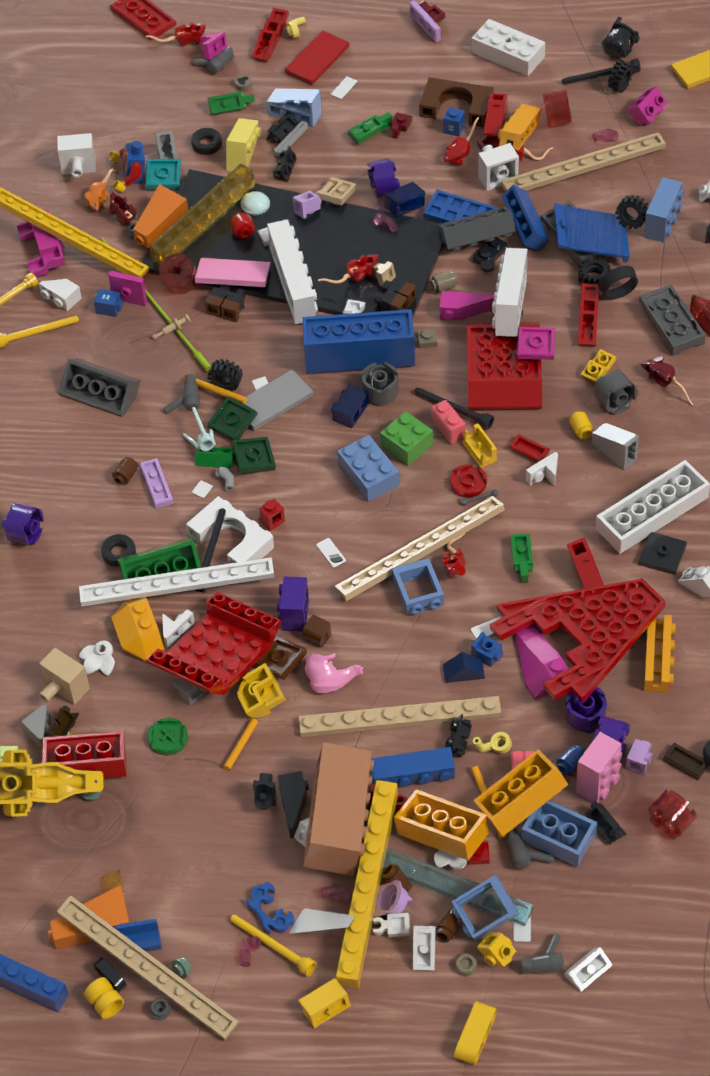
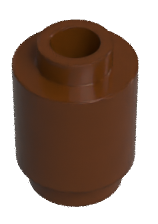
M130 457L122 459L112 473L113 480L119 485H127L137 471V462Z

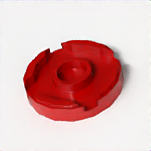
M471 464L455 468L450 476L451 490L460 497H476L482 494L487 486L486 473L482 468L478 466L473 467Z

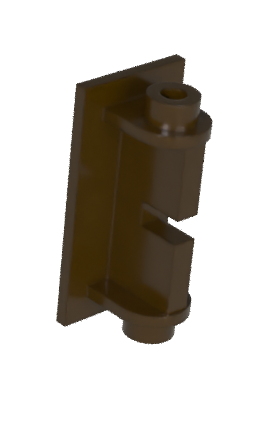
M67 706L60 708L54 718L58 725L52 722L45 736L68 735V731L70 732L71 728L75 725L79 713H70V708Z

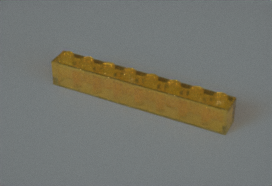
M240 163L150 245L152 260L164 267L168 266L256 185L254 170Z

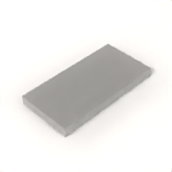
M293 370L276 378L246 396L248 400L245 405L256 410L258 413L250 427L254 431L314 396L313 390Z

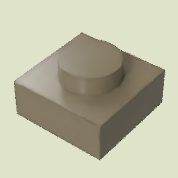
M435 328L417 330L419 348L438 347Z

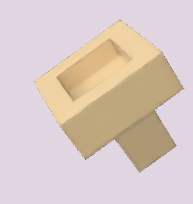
M387 261L385 264L377 263L373 267L377 273L375 276L381 286H383L386 280L392 281L396 277L394 266L391 262Z

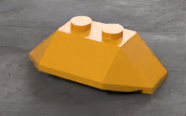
M146 597L124 601L111 616V620L122 650L146 662V659L157 648L165 651L159 629Z

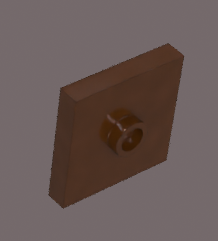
M276 636L271 649L254 665V668L256 669L266 663L275 677L285 680L308 652L305 647Z

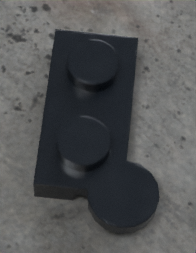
M495 237V240L487 242L473 256V262L481 265V270L485 272L492 271L494 269V262L508 248V243Z

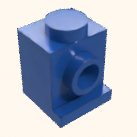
M481 632L471 645V655L492 667L503 656L502 644Z

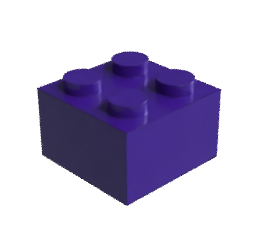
M284 576L283 584H279L280 600H277L278 619L281 620L282 631L302 632L307 623L309 606L307 577Z

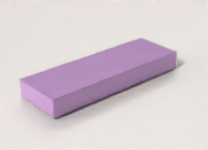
M415 0L411 1L410 15L435 42L440 41L441 28Z
M158 458L141 462L140 468L155 508L174 504Z

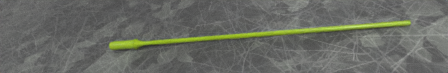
M101 238L102 242L108 244L104 238ZM145 289L146 296L155 305L159 312L164 316V318L169 322V324L173 323L171 319L167 316V314L162 310V308L157 304V302ZM178 328L175 329L192 350L194 358L209 372L211 365L202 353L195 350Z

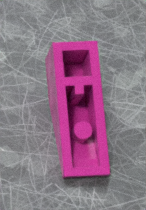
M442 291L439 307L440 319L460 320L491 311L494 295Z

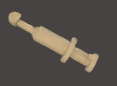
M188 314L184 315L180 320L175 318V322L164 327L161 332L151 337L157 339L162 334H168L177 328L182 329L181 325L187 321L191 322Z

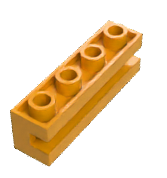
M521 104L515 110L514 115L510 116L509 121L505 122L503 129H500L498 139H500L499 146L513 141V148L520 150L538 126L541 108Z
M664 615V620H656L655 618L647 628L644 691L668 693L669 685H673L674 673H670V668H674V656L670 655L671 652H674L675 640H671V635H675L676 624L672 623V615Z

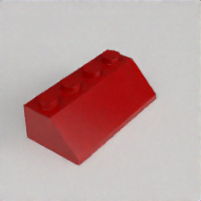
M124 730L43 737L42 763L60 762L76 770L102 771L103 779L127 777Z

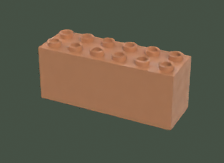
M323 742L315 770L303 867L353 876L355 868H359L360 858L363 856L365 849L363 839L366 836L367 827L365 822H367L369 810L366 808L369 805L371 794L368 793V788H371L372 776H370V772H372L374 760H371L372 751Z

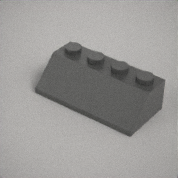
M507 207L438 224L445 247L451 249V251L459 250L463 245H477L478 241L482 240L485 242L493 241L495 237L500 235L501 237H508L512 235V232L516 231L512 212Z
M79 358L67 359L59 394L124 416L137 396L141 380Z

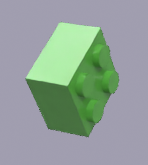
M405 411L380 432L381 447L409 466L433 445V430Z

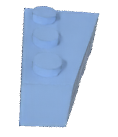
M275 89L267 101L268 114L281 118L283 115L287 116L292 112V119H296L298 123L304 121L308 124L307 126L314 127L322 114L320 90Z

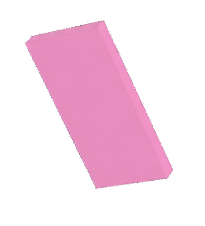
M201 258L195 276V283L266 287L271 262Z

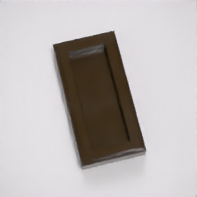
M676 743L672 744L663 757V761L696 780H699L708 768L703 758Z

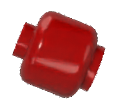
M238 213L231 219V229L237 238L245 239L254 233L255 226L253 220L247 213Z

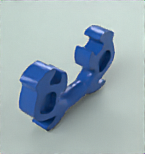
M268 882L264 885L255 886L252 889L253 901L246 898L247 907L257 915L267 934H271L270 928L278 933L286 932L291 925H294L293 913L288 911V916H284L283 909H279L275 912L274 919L267 917L261 908V903L268 905L274 901L273 895H268V893L275 894V888Z

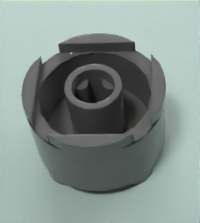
M376 362L368 365L363 370L362 393L369 402L381 407L393 401L399 394L398 372L393 365L385 362L377 364Z
M620 369L606 376H601L596 380L595 397L608 412L613 414L626 411L631 406L629 403L633 399L636 400L638 396L637 387Z

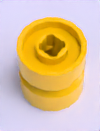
M105 977L93 981L84 992L86 1000L95 1006L96 1012L103 1019L114 1016L124 1005V999L116 990H113L111 983Z

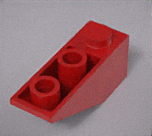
M490 94L483 135L497 137L500 129H503L508 113V94Z
M585 537L568 543V552L583 588L604 585Z

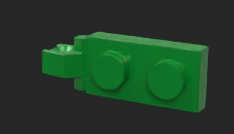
M245 92L208 97L210 114L243 109L247 107V103L255 101L254 94L245 96Z
M389 112L382 116L374 115L348 131V135L359 145L385 130L391 124L392 115Z
M530 533L510 535L515 573H520L521 583L529 582V572H533Z

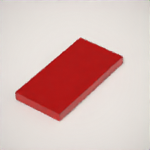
M118 0L110 5L113 12L145 36L150 35L157 38L176 26V20L149 0Z
M322 30L285 68V73L313 85L349 47V42Z

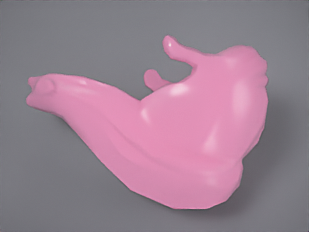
M335 653L329 656L309 654L305 661V672L310 680V687L317 693H329L344 687L354 677L362 675L364 668L361 665H353L337 670L332 665V661L328 662V660L335 658Z

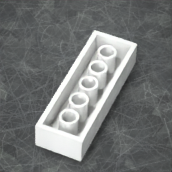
M288 219L267 224L269 247L294 323H303L302 317L316 316L315 312H318L317 303L314 301L317 300L316 291L311 288L313 287L311 277H307L308 268L306 264H303L304 257L302 251L298 250L300 248L298 239H294V227L290 226Z
M506 248L505 255L501 256L498 282L496 283V292L494 293V302L492 304V313H494L492 328H495V336H518V327L527 283V249Z
M684 460L596 516V530L621 554L648 537L651 532L659 530L709 498L710 483Z

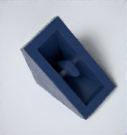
M463 651L443 664L445 683L485 679L482 660Z

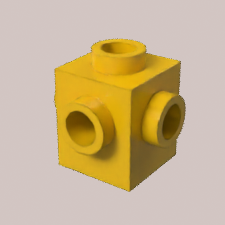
M489 932L477 946L478 950L483 954L485 962L490 966L504 967L511 962L512 956L516 953L515 948L511 945V940L498 932Z

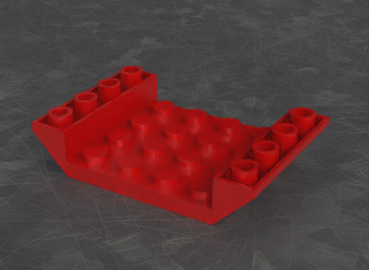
M520 322L519 327H540V323ZM467 323L468 409H542L541 360L517 359L518 336H495V328H492V323Z
M216 592L206 602L207 614L169 651L165 652L157 648L146 659V663L209 693L224 695L271 649L281 620L220 592Z

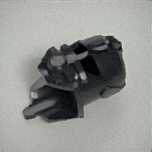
M619 16L602 41V47L606 55L614 58H625L632 52L633 45L639 42L640 37L638 31L621 23L622 18Z

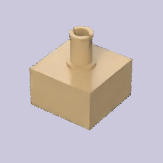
M54 648L39 663L44 685L46 686L39 693V697L44 702L48 703L57 693L75 705L90 689L85 667L57 648Z

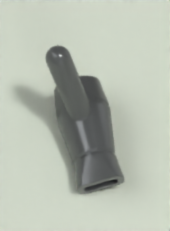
M227 46L221 53L210 60L195 59L192 61L193 66H207L211 73L216 74L234 58L232 48Z
M193 374L185 375L184 395L163 408L164 413L167 414L184 404L186 410L192 411L193 407L196 410L199 408L200 396L196 378Z
M512 829L507 833L506 841L509 854L516 869L520 870L529 867L531 859L547 863L555 861L553 855L528 850L521 840L517 829Z
M555 933L552 935L544 954L532 958H521L523 974L533 972L554 973L563 970L564 960L562 955L554 953L560 940L559 934Z

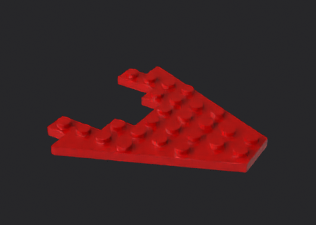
M642 578L500 603L496 607L503 617L489 625L490 630L500 641L533 624L544 635L562 627L579 645L566 653V659L574 667L543 683V687L554 700L573 692L583 703L666 607V603Z

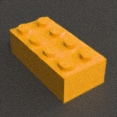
M538 749L473 801L479 810L487 815L488 821L504 836L559 793L568 783L558 768Z
M419 790L414 791L394 816L398 835L465 860L471 858L490 833L486 814Z

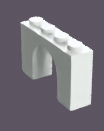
M219 496L186 524L188 536L202 545L211 537L219 509L224 508L226 514L221 530L232 528L241 531L245 535L243 541L227 554L228 564L262 559L274 548L273 535L268 530H263L256 521L248 519L242 511L236 510L227 500H223Z

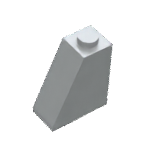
M608 423L597 427L593 431L592 445L623 470L637 460L638 435Z

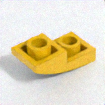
M600 349L593 361L590 360L581 376L596 383V380L601 376H605L613 366L616 356Z

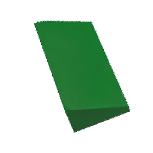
M213 447L209 451L199 449L195 453L196 466L232 468L234 454L232 448Z

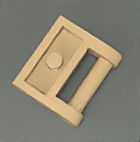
M331 177L326 181V185L315 194L320 197L321 201L324 200L335 205H342L356 191V184Z

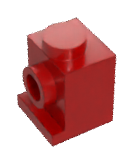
M275 499L266 501L259 508L260 517L258 519L269 531L285 522L284 508Z

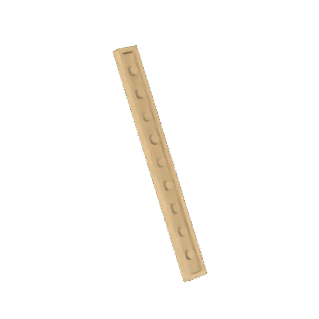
M659 132L501 180V185L505 192L513 184L528 191L664 149L666 143Z
M491 496L335 586L336 592L348 601L391 576L392 568L418 561L505 510L504 504L494 496Z
M499 696L304 715L299 716L301 737L448 723L452 722L453 719H457L461 714H463L462 720L501 717Z
M71 895L58 909L57 914L222 1039L226 1040L239 1024L238 1020Z

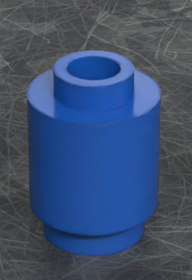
M578 745L569 747L556 761L558 770L563 774L572 775L578 768V761L585 751Z

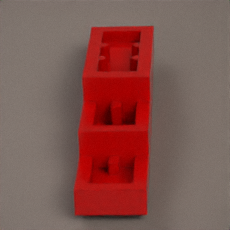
M272 9L270 18H267L264 29L260 31L252 59L268 62L289 16L288 10Z
M582 283L578 345L596 346L599 302L598 284Z

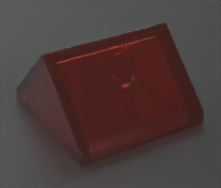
M693 294L690 312L700 327L710 337V300Z

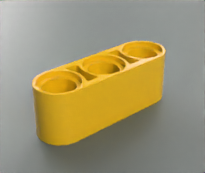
M478 1001L475 1002L456 1046L454 1058L476 1065L494 1023L497 1008Z

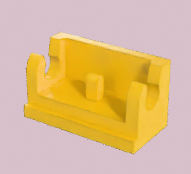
M478 423L473 425V432L471 434L465 430L462 444L480 468H484L497 462V448Z
M335 978L298 1000L303 1009V1014L314 1029L350 1007L347 992Z

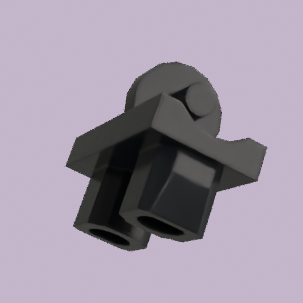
M260 773L259 781L254 780L253 783L255 806L260 810H267L271 806H276L277 803L275 783L272 782L273 775L270 773Z

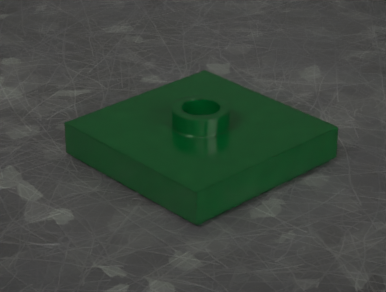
M227 396L207 423V426L231 440H239L258 413L256 410Z
M268 437L231 441L239 474L273 471L276 469Z

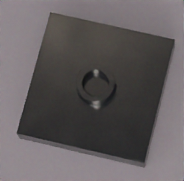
M651 532L646 540L638 565L676 575L687 546V541Z

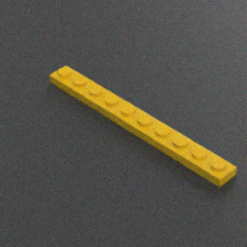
M0 187V207L125 274L143 278L148 272L149 266Z

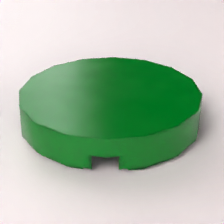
M160 719L154 726L152 725L149 728V745L154 752L160 755H175L187 745V728L178 719Z

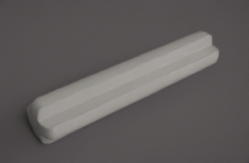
M301 121L273 149V154L280 157V153L286 151L287 147L291 146L308 129V124Z

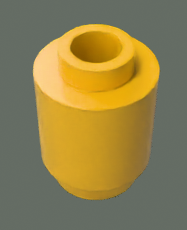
M579 411L573 413L569 423L576 436L582 440L591 437L593 426L586 413Z

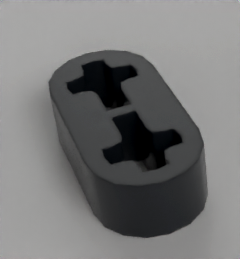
M103 957L93 963L97 973L111 983L113 990L119 993L127 987L122 976Z

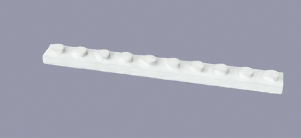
M272 557L79 586L81 606H89L275 578Z

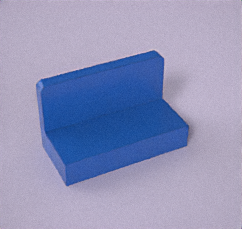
M157 919L114 926L116 930L146 952L162 949Z

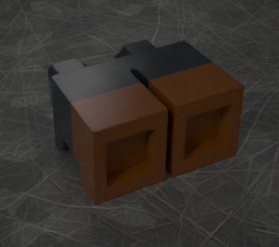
M396 279L394 282L386 280L382 286V291L386 293L377 292L374 296V303L381 306V312L386 310H407L416 298V285L400 279Z
M221 285L219 288L214 287L205 300L206 314L219 318L222 316L223 319L237 323L240 311L245 308V290L238 288L233 293L228 285Z

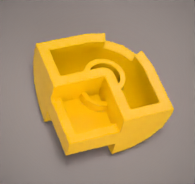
M266 663L247 673L243 677L239 691H237L238 698L246 714L251 718H260L271 714L270 709L286 700L279 683Z

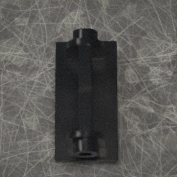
M292 112L287 116L283 115L276 126L273 124L267 132L269 134L266 140L271 137L273 143H280L287 136L283 130L289 134L297 126V120L291 118Z
M290 146L287 147L286 151L280 153L277 162L278 166H276L273 172V176L277 180L284 178L286 182L289 181L297 159Z
M463 714L451 722L449 728L451 735L445 743V747H451L452 753L458 758L465 754L468 741L461 739V737L468 739L472 728L470 720H462Z
M597 802L591 804L590 807L592 809L585 813L587 818L597 822V830L609 845L627 835L603 804Z

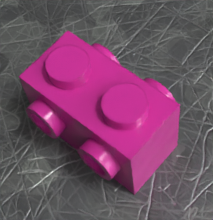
M656 86L645 90L627 110L638 126L648 125L654 121L656 115L664 110L663 107L668 102Z

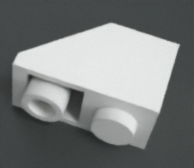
M68 279L41 281L39 283L42 297L52 301L57 307L63 308L66 311L82 299L80 287Z
M710 567L687 568L678 582L702 598L710 597Z

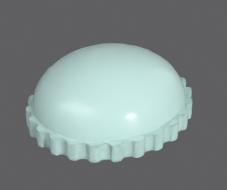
M258 191L247 193L240 202L242 210L253 216L265 213L270 206V200L267 195Z

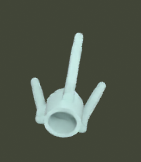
M193 407L192 411L201 433L197 437V442L186 433H183V437L191 442L197 450L209 451L216 445L213 429H209V433L205 432L196 408Z

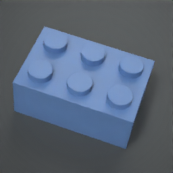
M662 177L646 212L644 238L664 243L666 237H670L672 224H676L677 213L681 212L683 208V202H681L684 196V190H682L683 182Z
M370 435L337 451L338 465L367 502L400 486L399 471Z
M548 800L528 817L522 828L521 840L578 867L596 836L597 822Z

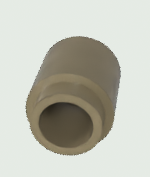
M446 271L433 276L430 284L433 291L441 293L442 291L454 288L458 284V279L454 271Z

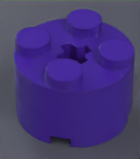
M386 158L367 163V166L370 167L367 170L371 188L376 189L377 192L374 193L376 197L396 192L400 188L399 180L395 178L394 174L396 171L394 161L391 162V160Z
M13 503L7 517L2 520V528L5 529L7 540L26 545L35 544L42 533L43 528H40V521L44 522L43 512L35 507Z
M597 687L583 703L573 692L568 693L566 699L567 723L576 730L588 734L593 733L602 726L598 722L601 716H606L607 701L604 692Z
M601 716L598 723L602 724V726L596 729L594 739L599 732L604 733L622 743L621 753L624 755L627 747L624 740L629 735L631 725L621 720Z

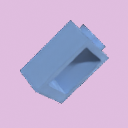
M429 558L392 568V580L407 616L419 614L429 609H437L444 605V593ZM429 576L435 593L409 599L403 583Z
M496 875L452 901L455 906L452 908L453 913L458 920L462 918L465 924L462 927L468 938L473 937L476 941L520 914ZM493 887L508 913L477 931L465 912L463 905Z

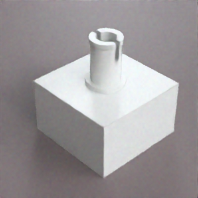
M92 133L57 136L62 175L72 174L78 178L83 173L96 172V157Z
M511 143L496 148L486 145L482 149L483 151L479 153L478 178L486 191L501 187V180L518 175L519 156Z

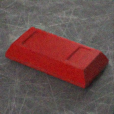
M520 434L509 445L511 450L536 462L543 460L550 451L549 448Z

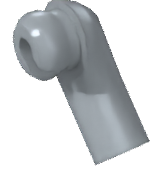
M219 467L215 471L216 477L225 480L226 491H233L234 475L226 467Z

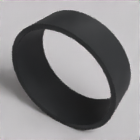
M619 266L607 272L600 279L598 286L608 299H618L632 292L638 284V279L632 266ZM624 278H630L623 285L609 289L615 282Z

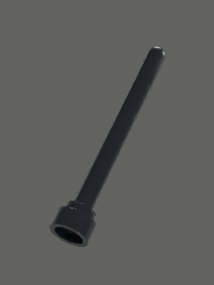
M638 58L631 59L628 62L634 65L633 73L641 71ZM614 67L562 79V83L570 84L611 74V69Z
M419 387L415 389V394L437 404L447 400ZM447 400V403L451 405L453 410L478 421L481 427L489 430L493 425V415L488 413L479 414Z
M220 508L201 568L210 566L226 514L224 508ZM207 588L195 589L194 591L205 593Z

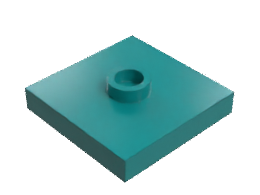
M147 159L146 190H156L159 185L168 189H180L181 159Z

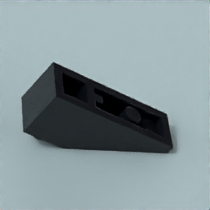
M302 771L277 775L290 839L294 838L307 799L306 790H309L308 779L303 778Z

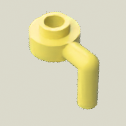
M304 17L286 23L289 37L292 36L293 39L300 37L298 25L306 23Z
M505 732L495 733L491 737L490 742L483 744L479 737L473 739V743L480 753L494 750L496 753L503 754L508 752L512 746V741ZM505 742V745L499 747L500 743Z

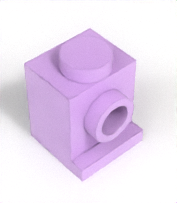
M311 191L293 197L294 213L302 218H306V214H312L314 211L321 209L320 197Z
M635 739L627 756L626 769L645 776L647 765L650 764L653 753H650L652 745L648 741Z

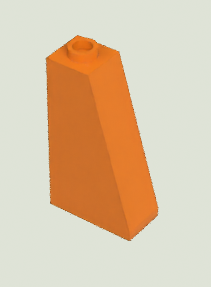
M159 185L133 229L135 241L149 249L188 212L187 199Z
M117 886L83 904L112 927L129 923L122 886ZM61 916L50 921L51 930H48L50 943L54 942L56 950L92 941Z

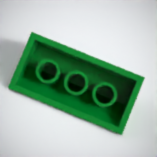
M191 537L117 559L123 580L201 568L196 546Z

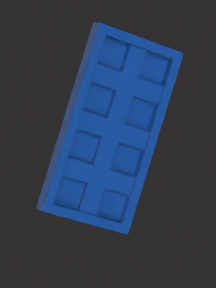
M436 190L423 212V218L445 223L498 209V207Z

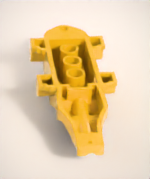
M5 750L2 762H0V804H2L3 812L6 816H28V812L31 811L30 807L33 806L32 801L58 803L75 794L101 792L104 788L102 771L76 770L60 762L32 764V759H30V754H27V750Z

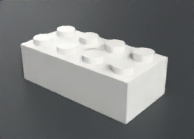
M488 19L472 37V53L528 77L545 57V42Z

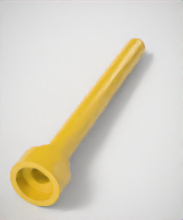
M33 273L24 276L21 284L1 296L0 306L24 289L37 286L39 283Z
M72 316L9 335L0 333V348L6 347V344H9L8 342L77 323L79 317Z
M237 915L230 917V921L295 963L299 972L305 976H310L315 970L317 962L309 957L301 958Z

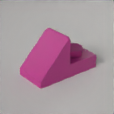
M225 32L200 37L204 59L210 60L227 47Z

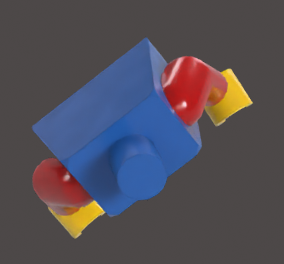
M133 141L132 143H127L125 148L119 150V153L115 151L109 152L108 155L112 156L109 159L110 161L118 163L120 160L122 161L124 174L123 182L116 180L113 183L114 190L122 193L126 185L142 183L145 155L141 142Z

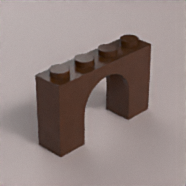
M429 77L419 104V116L436 119L440 106L450 99H462L471 104L468 112V125H473L477 117H479L475 126L484 127L490 94L494 93V87Z

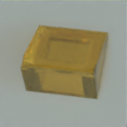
M121 869L101 877L103 893L117 886H122L124 894Z

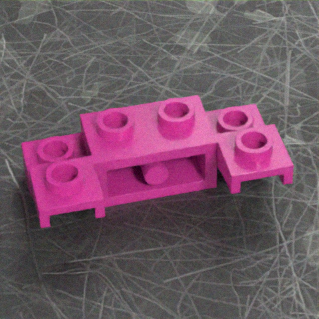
M28 221L16 224L20 240L35 238L40 257L27 261L30 273L38 277L49 274L48 269L65 265L62 253L64 246L61 239L58 240L56 236Z

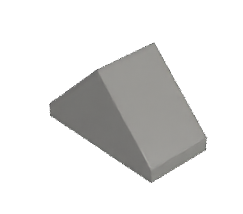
M172 130L155 133L159 158L177 159Z
M43 704L21 721L24 732L41 749H43V737H46L45 733L49 728L50 713L47 704Z

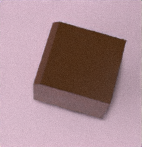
M313 614L303 628L302 637L323 647L331 637L330 622Z

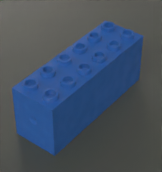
M412 309L302 317L306 373L360 370L376 362L377 364L389 363L394 367L415 366Z

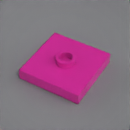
M115 271L109 272L108 277L111 291L120 292L121 300L124 302L146 306L147 297L144 278Z
M518 327L517 359L554 360L555 328Z

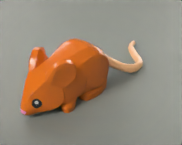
M111 169L102 182L97 181L90 185L89 191L85 193V198L88 200L86 206L96 211L100 209V206L104 207V201L107 200L109 193L106 191V182L111 173H116L117 170Z

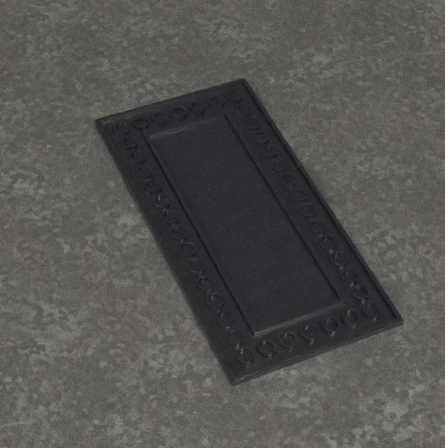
M189 169L177 194L187 199L188 212L149 248L142 263L149 266V273L195 283V276L201 258L271 262L266 287L228 286L233 292L239 288L245 290L246 295L288 304L269 245L264 246L258 236V230L267 228V224L288 219L290 226L294 227V239L297 238L300 248L298 250L303 253V264H306L308 268L307 277H311L313 284L311 288L316 291L317 300L314 301L317 303L318 311L335 315L343 314L346 303L350 299L365 302V309L361 313L381 312V306L374 303V296L377 292L383 294L386 292H383L382 286L379 285V281L375 276L377 274L376 270L373 277H369L367 274L361 281H353L351 278L346 279L340 284L318 281L319 279L341 280L347 274L346 267L350 261L354 259L359 260L361 255H365V257L368 255H378L377 263L385 264L387 261L393 263L396 277L391 282L400 279L416 285V298L407 309H412V318H414L443 248L444 241L438 224L441 223L349 203L335 205L324 200L321 201V209L314 211L312 214H306L307 217L302 218L294 213L293 197L302 193ZM249 192H262L270 200L268 210L259 215H250L255 226L254 233L245 239L237 238L233 234L230 222L236 214L246 213L241 208V199ZM198 283V284H202V285H206V286H211V287H216V288H219V287L221 286L220 284H204V283Z

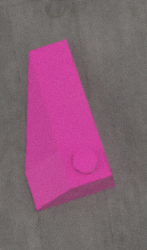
M531 625L514 635L525 686L534 700L548 694L543 687L544 682L569 668L557 651Z

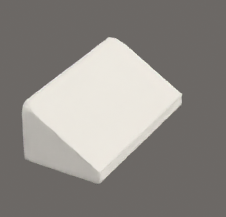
M600 947L594 948L569 968L564 975L579 991H582L610 968L612 963Z

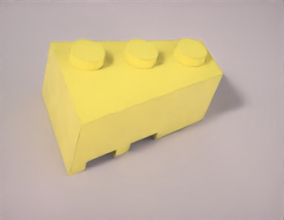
M239 118L226 140V171L247 173L257 139L261 134L258 120Z

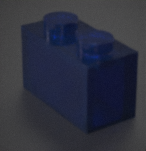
M414 182L385 192L384 207L396 217L425 205V191Z
M349 384L346 390L344 389L341 392L339 400L334 402L331 407L332 420L352 429L370 404L369 392Z

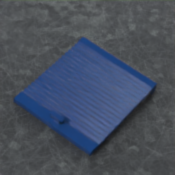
M554 204L558 248L623 258L624 263L628 262L630 254L627 231L623 227L624 223L619 224L620 219H616L617 214Z

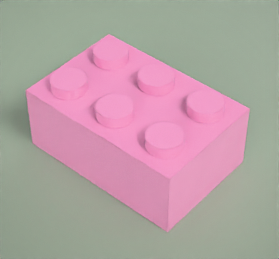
M599 732L578 761L576 794L592 803H599L601 799L604 800L607 797L611 785H615L620 778L622 743Z

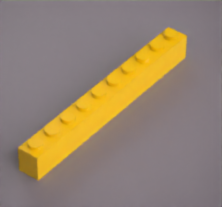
M376 781L364 839V854L360 858L349 915H353L354 918L345 931L336 974L337 981L343 987L359 989L398 797L397 783Z

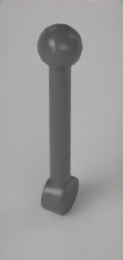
M494 489L490 493L469 499L461 498L460 504L466 506L468 502L489 496L496 497L498 496V491Z

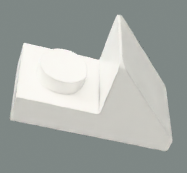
M554 452L526 469V482L530 486L542 481L544 477L555 486L558 453Z
M187 609L183 614H179L175 621L162 614L165 647L169 649L195 624L194 615L190 610Z
M414 926L413 970H435V926Z

